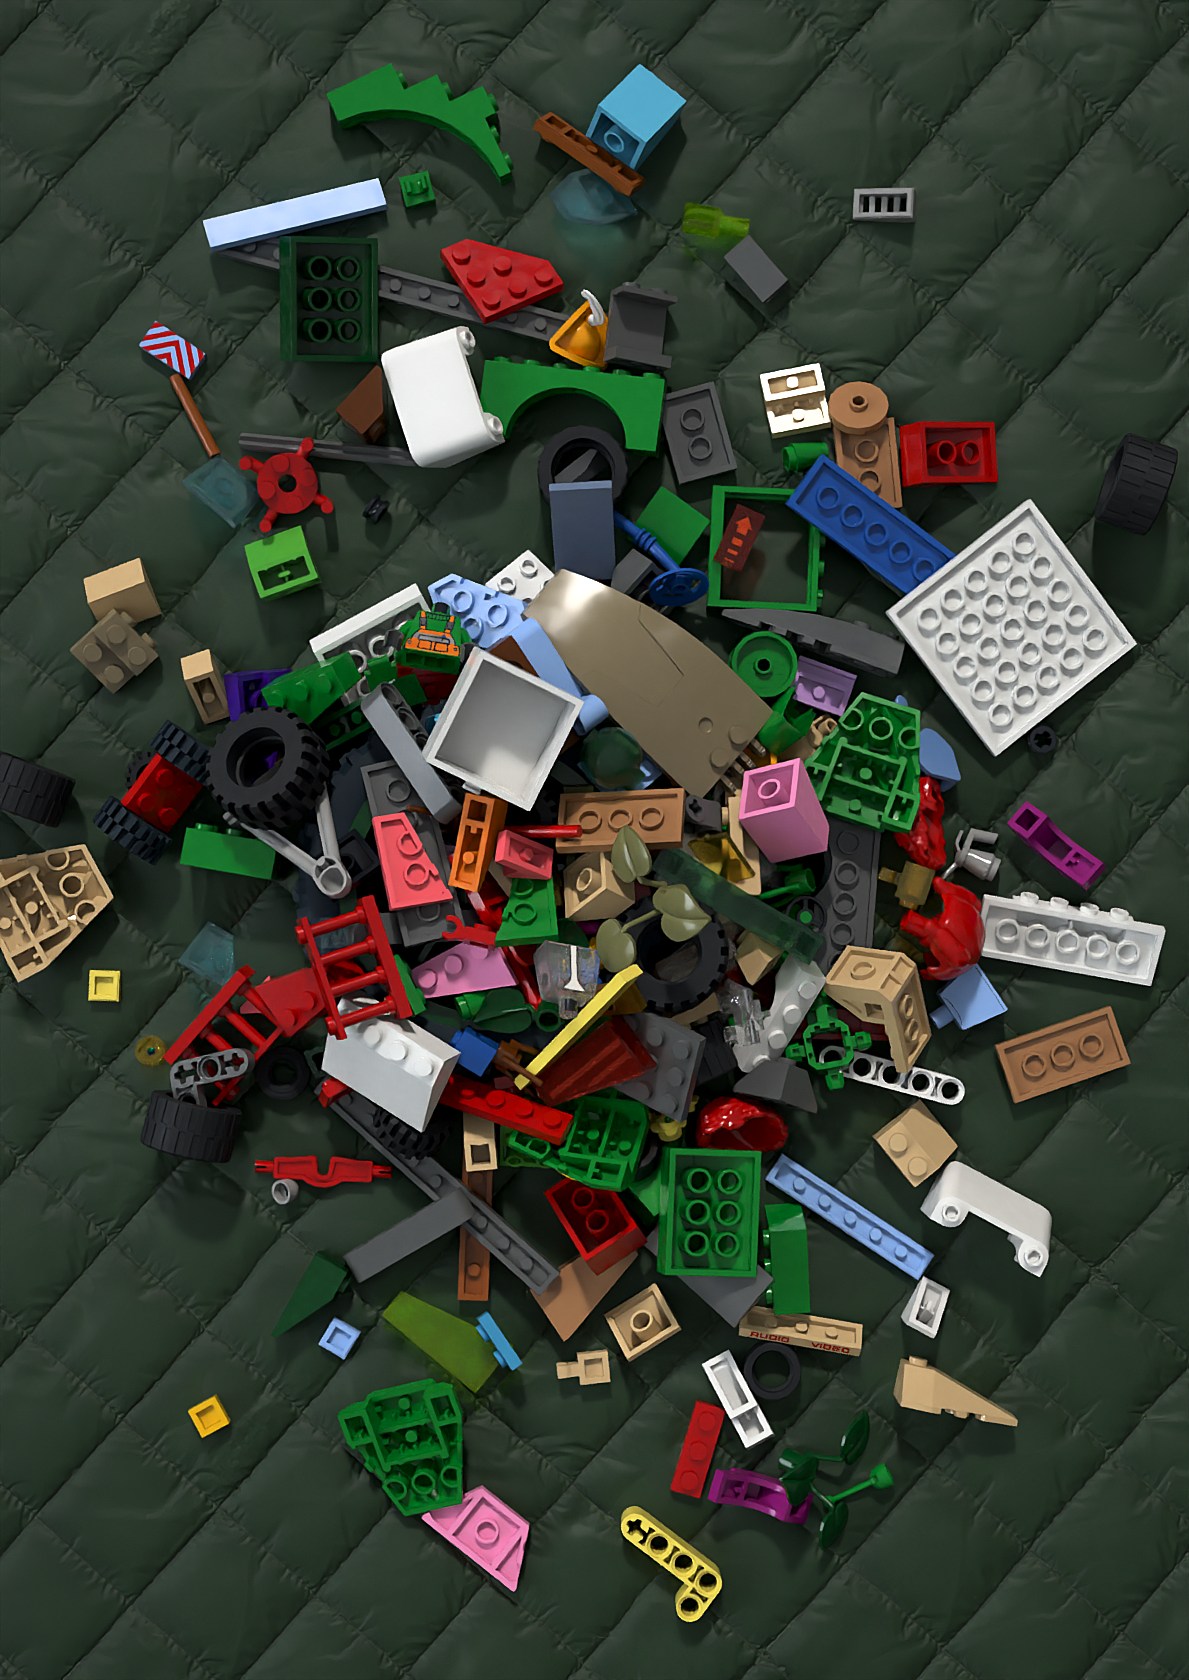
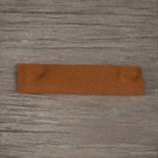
M549 112L536 120L532 129L541 134L545 141L555 144L613 185V188L618 193L630 197L642 189L646 181L643 176L554 113Z

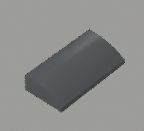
M659 1223L648 1236V1242L644 1244L655 1256L658 1255ZM758 1264L757 1277L677 1275L734 1328L776 1282Z

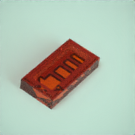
M737 504L712 561L740 573L765 516Z

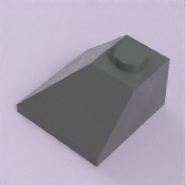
M632 549L613 570L611 588L642 602L664 616L674 607L659 605L652 601L649 595V586L655 578L663 573L651 560L635 549ZM663 579L659 581L656 588L663 585ZM664 593V595H668V596H677V595H671V594H666V593Z
M779 1057L778 1062L764 1060L733 1087L734 1092L770 1105L817 1113L818 1109L808 1071L796 1067L797 1061Z

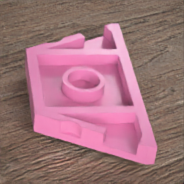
M483 1485L464 1493L462 1504L427 1511L422 1515L421 1519L511 1591L514 1592L516 1590L530 1523Z

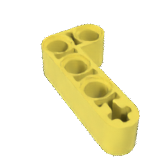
M638 1506L627 1508L621 1516V1531L623 1535L684 1582L675 1597L677 1614L686 1622L698 1620L721 1590L722 1578L719 1568ZM637 1519L640 1520L641 1528L636 1525L632 1528L629 1527V1520L635 1522ZM643 1530L646 1532L645 1538H643ZM662 1536L667 1540V1543L662 1548H656L652 1546L651 1540L654 1537ZM680 1555H687L692 1559L687 1566H679L675 1563V1560ZM709 1573L714 1575L716 1579L712 1584L704 1585L699 1581L701 1576ZM687 1598H693L698 1603L693 1609H685L681 1606L682 1602Z

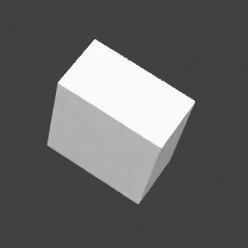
M474 646L421 755L426 762L465 780L462 786L464 789L480 795L481 789H484L530 812L584 701Z

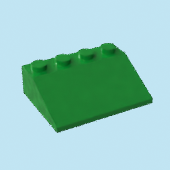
M662 1146L657 1255L658 1272L664 1275L757 1277L761 1151Z

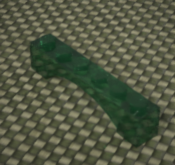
M679 848L654 849L651 854L652 873L672 885H686L693 897L699 899L711 909L798 962L810 965L823 943L824 937L743 891Z

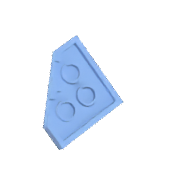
M450 574L428 586L433 604L437 602L448 604L451 609L450 615L458 616L461 619V628L468 631L473 642L478 644L482 650L487 649L523 623L520 614L528 606L524 601L455 574ZM467 660L460 662V669L464 668Z

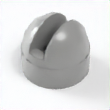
M292 1179L278 1180L272 1186L273 1198L279 1204L290 1203L298 1197L299 1186Z

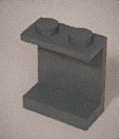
M624 282L622 286L611 290L603 362L654 373L671 369L672 356L662 355L667 307L678 303V297L668 295V291L665 289L651 288L646 290L641 289V285L638 283Z

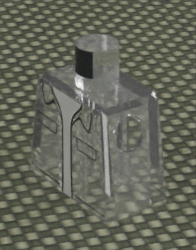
M545 940L533 954L540 997L543 1001L559 1004V1017L563 1019L576 1018L578 1016V1007H584L596 992L600 966L598 952L595 949Z

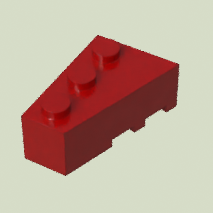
M354 958L324 968L330 986L365 974ZM312 966L275 977L254 987L289 1037L310 1028L327 1013ZM347 994L335 997L336 1004L340 1002L342 996Z

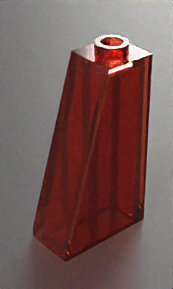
M617 1015L605 1021L537 1076V1078L543 1081L542 1086H538L532 1081L531 1083L536 1089L539 1098L548 1107L639 1077L656 1067L657 1063L623 1016Z

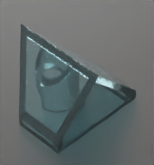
M208 921L180 957L178 963L200 976L224 986L236 973L233 947L234 936Z

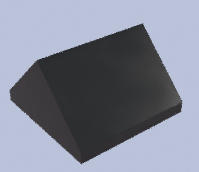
M355 828L337 840L341 862L352 880L351 890L381 869L380 859ZM322 851L313 859L317 861L319 858L324 856V852ZM329 897L332 903H335L337 900H339Z

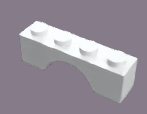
M793 953L788 954L775 976V996L769 1013L758 1026L754 1028L745 1027L732 1048L741 1071L749 1073L764 1060L778 1061V1058L782 1055L827 981L815 961Z

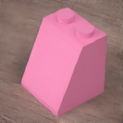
M800 758L744 772L738 820L771 863L827 851L829 824L803 761Z

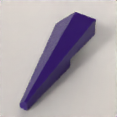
M292 669L252 670L224 674L223 679L230 719L235 722L239 719L238 715L246 711L252 713L254 708L265 706L268 709L269 706L261 689L277 677L292 672ZM278 751L271 753L259 763L253 773L251 784L275 765Z

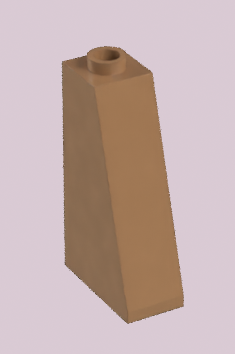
M638 1249L598 1276L595 1275L579 1253L558 1267L561 1272L540 1296L530 1288L531 1293L563 1341L567 1340L635 1260L639 1255Z

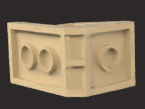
M847 945L825 977L827 981L823 986L824 993L862 1021L884 1024L885 1033L889 1037L890 1054L892 1059H894L896 1072L908 1074L932 1036L917 965L901 952Z

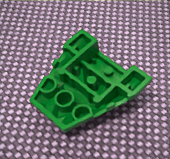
M864 692L859 694L838 720L837 726L828 736L826 735L822 739L819 748L803 763L824 814L877 832H884L887 829L896 833H910L920 806V710Z
M593 1082L583 1083L584 1088L566 1090L565 1086L532 1090L538 1095V1100L536 1101L525 1093L524 1098L573 1115L574 1123L561 1146L513 1129L509 1140L510 1148L591 1188L622 1192L627 1188L628 1183L634 1181L649 1130V1106L609 1085L594 1086Z
M428 1378L373 1391L367 1395L365 1401L353 1403L338 1412L337 1417L347 1444L352 1450L357 1448L366 1460L365 1467L369 1472L374 1470L383 1481L382 1488L404 1516L462 1504L463 1411L452 1384L445 1382L436 1383L434 1379Z

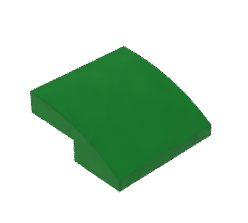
M661 486L634 525L640 529L645 528L646 534L648 532L652 534L651 538L655 536L657 538L656 542L680 566L711 521ZM629 535L626 536L628 540L633 542V538H631ZM649 551L646 552V553H648L649 555H651L653 558H655Z

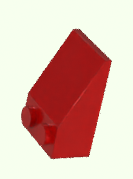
M919 421L899 427L903 487H939L998 482L995 422Z

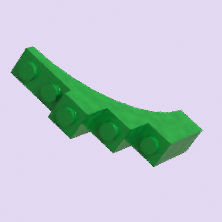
M392 63L326 94L342 130L364 122L384 119L413 120L433 125L455 135L473 148L489 165L501 186L512 181L511 170L514 169L513 163L507 152L502 154L498 146L501 139L493 125L497 123L496 111L499 110L493 94L487 95L483 86L454 99L448 83H441L438 75H434L408 88L402 71L396 72Z

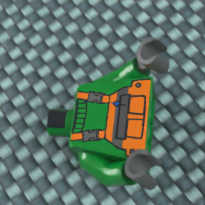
M443 602L434 603L431 612L418 611L414 620H408L398 630H387L383 647L392 646L398 652L401 651L402 647L401 666L459 675L460 662L468 660L474 646L479 648V645L473 642L466 629L461 628V619L458 616L450 615V606Z

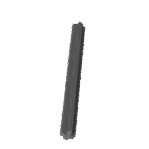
M241 433L239 436V448L248 451L279 454L297 453L304 438ZM314 439L315 443L309 454L310 457L413 467L417 465L408 448Z

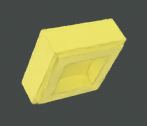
M90 970L88 1000L121 1001L122 971Z

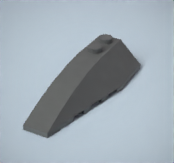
M758 608L724 609L720 617L722 620L755 632L770 631L779 634L791 645L888 680L897 675L905 643L899 641L900 636L888 631H883L882 634L871 631V625L857 620L851 624L816 614Z

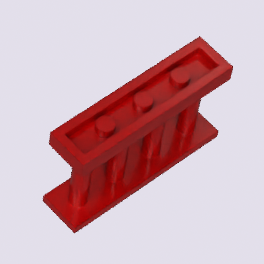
M373 894L357 899L358 906L354 907L352 912L313 925H309L306 916L297 919L298 926L294 927L298 943L305 945L329 1016L325 1018L328 1033L330 1036L335 1035L336 1040L347 1038L344 1028L386 1013L394 1014L395 1019H403L413 1015ZM359 923V925L364 924L368 935L364 937V941L319 955L314 937ZM366 953L374 954L378 965L374 967V971L331 986L329 985L324 970L325 967ZM376 983L384 984L388 995L384 997V1001L340 1016L335 997Z
M246 964L237 970L164 1054L163 1058L172 1065L180 1058L187 1060L199 1057L200 1055L195 1051L196 1047L193 1045L199 1037L202 1040L206 1039L219 1052L233 1049L214 1030L215 1026L212 1022L217 1016L221 1019L223 1017L226 1018L258 1048L254 1054L255 1065L281 1035L285 1039L288 1035L257 991L251 987L253 983L249 980L256 972ZM236 995L239 997L243 995L278 1027L268 1039L263 1037L233 1009L234 1005L231 1003V1000ZM239 1058L231 1063L235 1066H240L244 1063V1059ZM209 1063L207 1064V1073L214 1077L217 1071ZM245 1076L233 1078L230 1082L224 1080L212 1083L221 1091L212 1103L215 1106L223 1100L229 1103L241 1090L237 1085Z

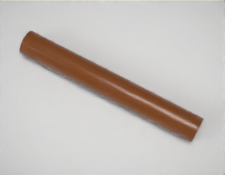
M180 373L169 377V380L210 459L217 457L221 452Z

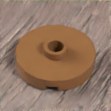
M860 381L846 383L838 387L830 395L828 415H830L833 425L845 433L863 435L866 431L872 429L874 432L887 419L889 409L887 396L880 388L871 383Z

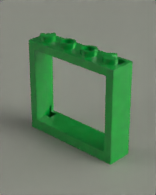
M713 485L708 557L709 588L707 590L706 610L723 611L724 609L758 608L815 614L817 607L822 608L823 590L818 589V577L823 578L824 559H819L820 547H825L826 535L810 523L805 604L720 600L724 501L786 503L795 489Z

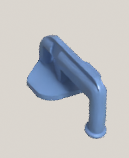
M898 695L892 701L908 707L906 699L901 695ZM929 728L923 729L920 732V777L935 779L940 785L941 792H945L961 780L953 750L937 732Z

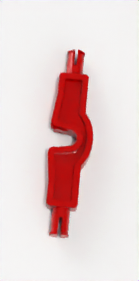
M315 1155L277 1156L274 1158V1161L255 1160V1166H266L255 1167V1173H273V1177L277 1179H301L316 1187H331L342 1181L371 1182L373 1177L392 1178V1165H374L373 1160L333 1156L330 1159L329 1172L326 1175L319 1172L318 1157Z

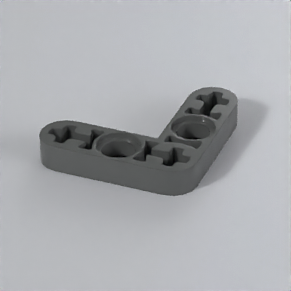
M233 1048L175 1063L170 1071L173 1098L186 1102V1099L192 1096L196 1100L197 1105L207 1107L204 1085L250 1074L255 1066L253 1053L246 1048ZM239 1058L244 1059V1063L240 1066L228 1067L227 1062L236 1061ZM211 1060L216 1061L218 1064V1072L214 1077L207 1073V1064ZM186 1070H197L198 1075L188 1076L186 1079L181 1077V1073H184Z

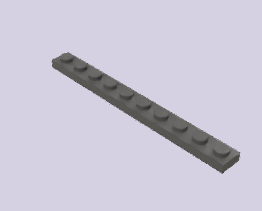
M328 1073L313 1092L319 1096L322 1084L333 1076ZM354 1090L330 1105L334 1111L434 1201L461 1187L477 1213L460 1225L539 1296L559 1275L561 1271L434 1156L430 1158L425 1156L423 1160H416L415 1156H413L411 1160L404 1159V1155L401 1153L398 1156L393 1154L394 1150L391 1147L386 1148L383 1145L384 1139H378L376 1132L379 1128L374 1127L373 1121L376 1118L374 1114L378 1106L373 1101Z

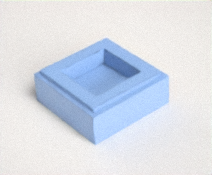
M335 1316L320 1340L319 1345L345 1359L361 1331Z

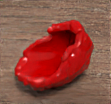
M922 776L919 778L920 806L910 833H893L899 847L903 846L904 850L916 861L918 866L937 871L946 865L945 860L947 859L944 850L946 841L943 838L944 829L942 826V816L945 811L944 800L941 797L939 783L935 779Z
M741 1095L736 1097L721 1096L705 1105L700 1111L696 1122L695 1141L698 1148L749 1150L767 1153L782 1148L785 1145L786 1139L789 1136L787 1132L788 1125H785L782 1115L776 1109L763 1105L756 1099Z

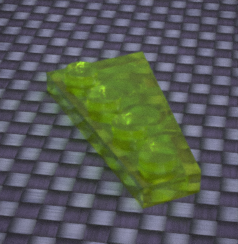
M400 1291L382 1313L383 1317L474 1393L480 1389L499 1365V1362L493 1355L497 1348L491 1340L485 1343L475 1326L403 1291Z

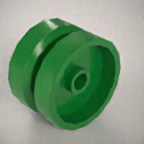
M770 631L754 632L744 637L729 654L726 663L764 702H768L786 691L794 681L798 669L797 655L792 645L781 635ZM763 663L766 669L764 671H761L758 668V665H761Z

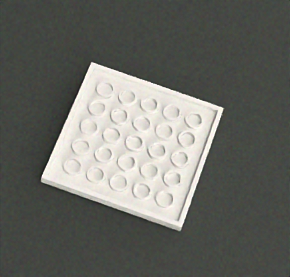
M1031 499L1023 502L885 612L992 756L1000 754L1137 644Z

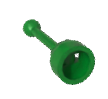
M883 1462L871 1470L869 1480L833 1497L830 1495L825 1497L835 1504V1502L871 1485L876 1489L884 1490L894 1486L895 1483L887 1465Z

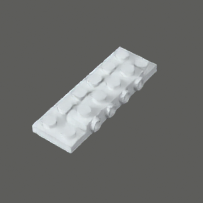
M1022 892L1020 896L1013 895L1012 899L983 895L980 915L984 922L986 938L981 956L1151 986L1166 932L1164 926L1134 921L1132 916H1128L1129 913L1126 910L1120 908H1112L1110 912L1099 911V907L1091 903H1081L1080 907L1068 905L1069 902L1058 897H1052L1050 902L1038 900L1039 897L1030 892Z

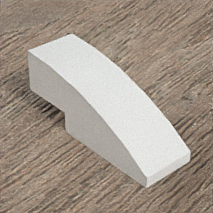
M727 1350L703 1363L702 1366L746 1449L749 1450L775 1436L730 1351Z

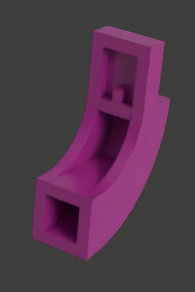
M1028 801L1006 823L1047 864L1086 891L1107 868L1103 862L1072 841L1045 813Z
M731 1467L730 1470L716 1469L708 1499L714 1503L752 1508L767 1513L783 1522L805 1524L814 1495L809 1493L801 1504L793 1506L788 1502L785 1489L779 1479Z

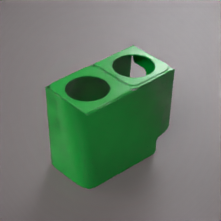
M790 686L786 691L772 699L769 707L773 712L754 737L776 756L780 755L808 733L816 713L813 715L811 713L813 709H810L799 716V713L794 709L797 702L792 697L796 694L794 691L796 686Z

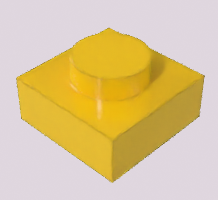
M217 1394L188 1410L202 1438L229 1424L231 1421Z

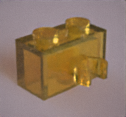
M906 861L902 873L882 867L878 879L898 885L895 898L900 900L899 906L916 911L918 906L924 907L935 870Z

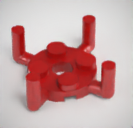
M305 437L297 453H280L272 456L265 463L248 455L243 456L239 461V467L242 470L249 469L258 474V493L268 506L259 524L262 532H269L279 513H298L307 508L311 502L321 507V510L326 514L332 512L334 501L317 492V474L312 464L307 460L315 443L313 438ZM283 475H292L296 479L297 485L294 490L284 491L280 487L279 480Z

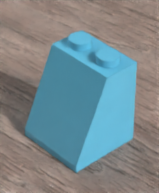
M639 64L598 105L585 136L634 171H637L676 123L686 104V100L652 72Z

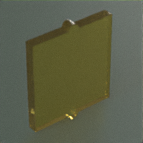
M727 832L711 836L706 834L703 838L690 840L687 844L716 886L731 882L737 884L740 880L753 878L756 874Z

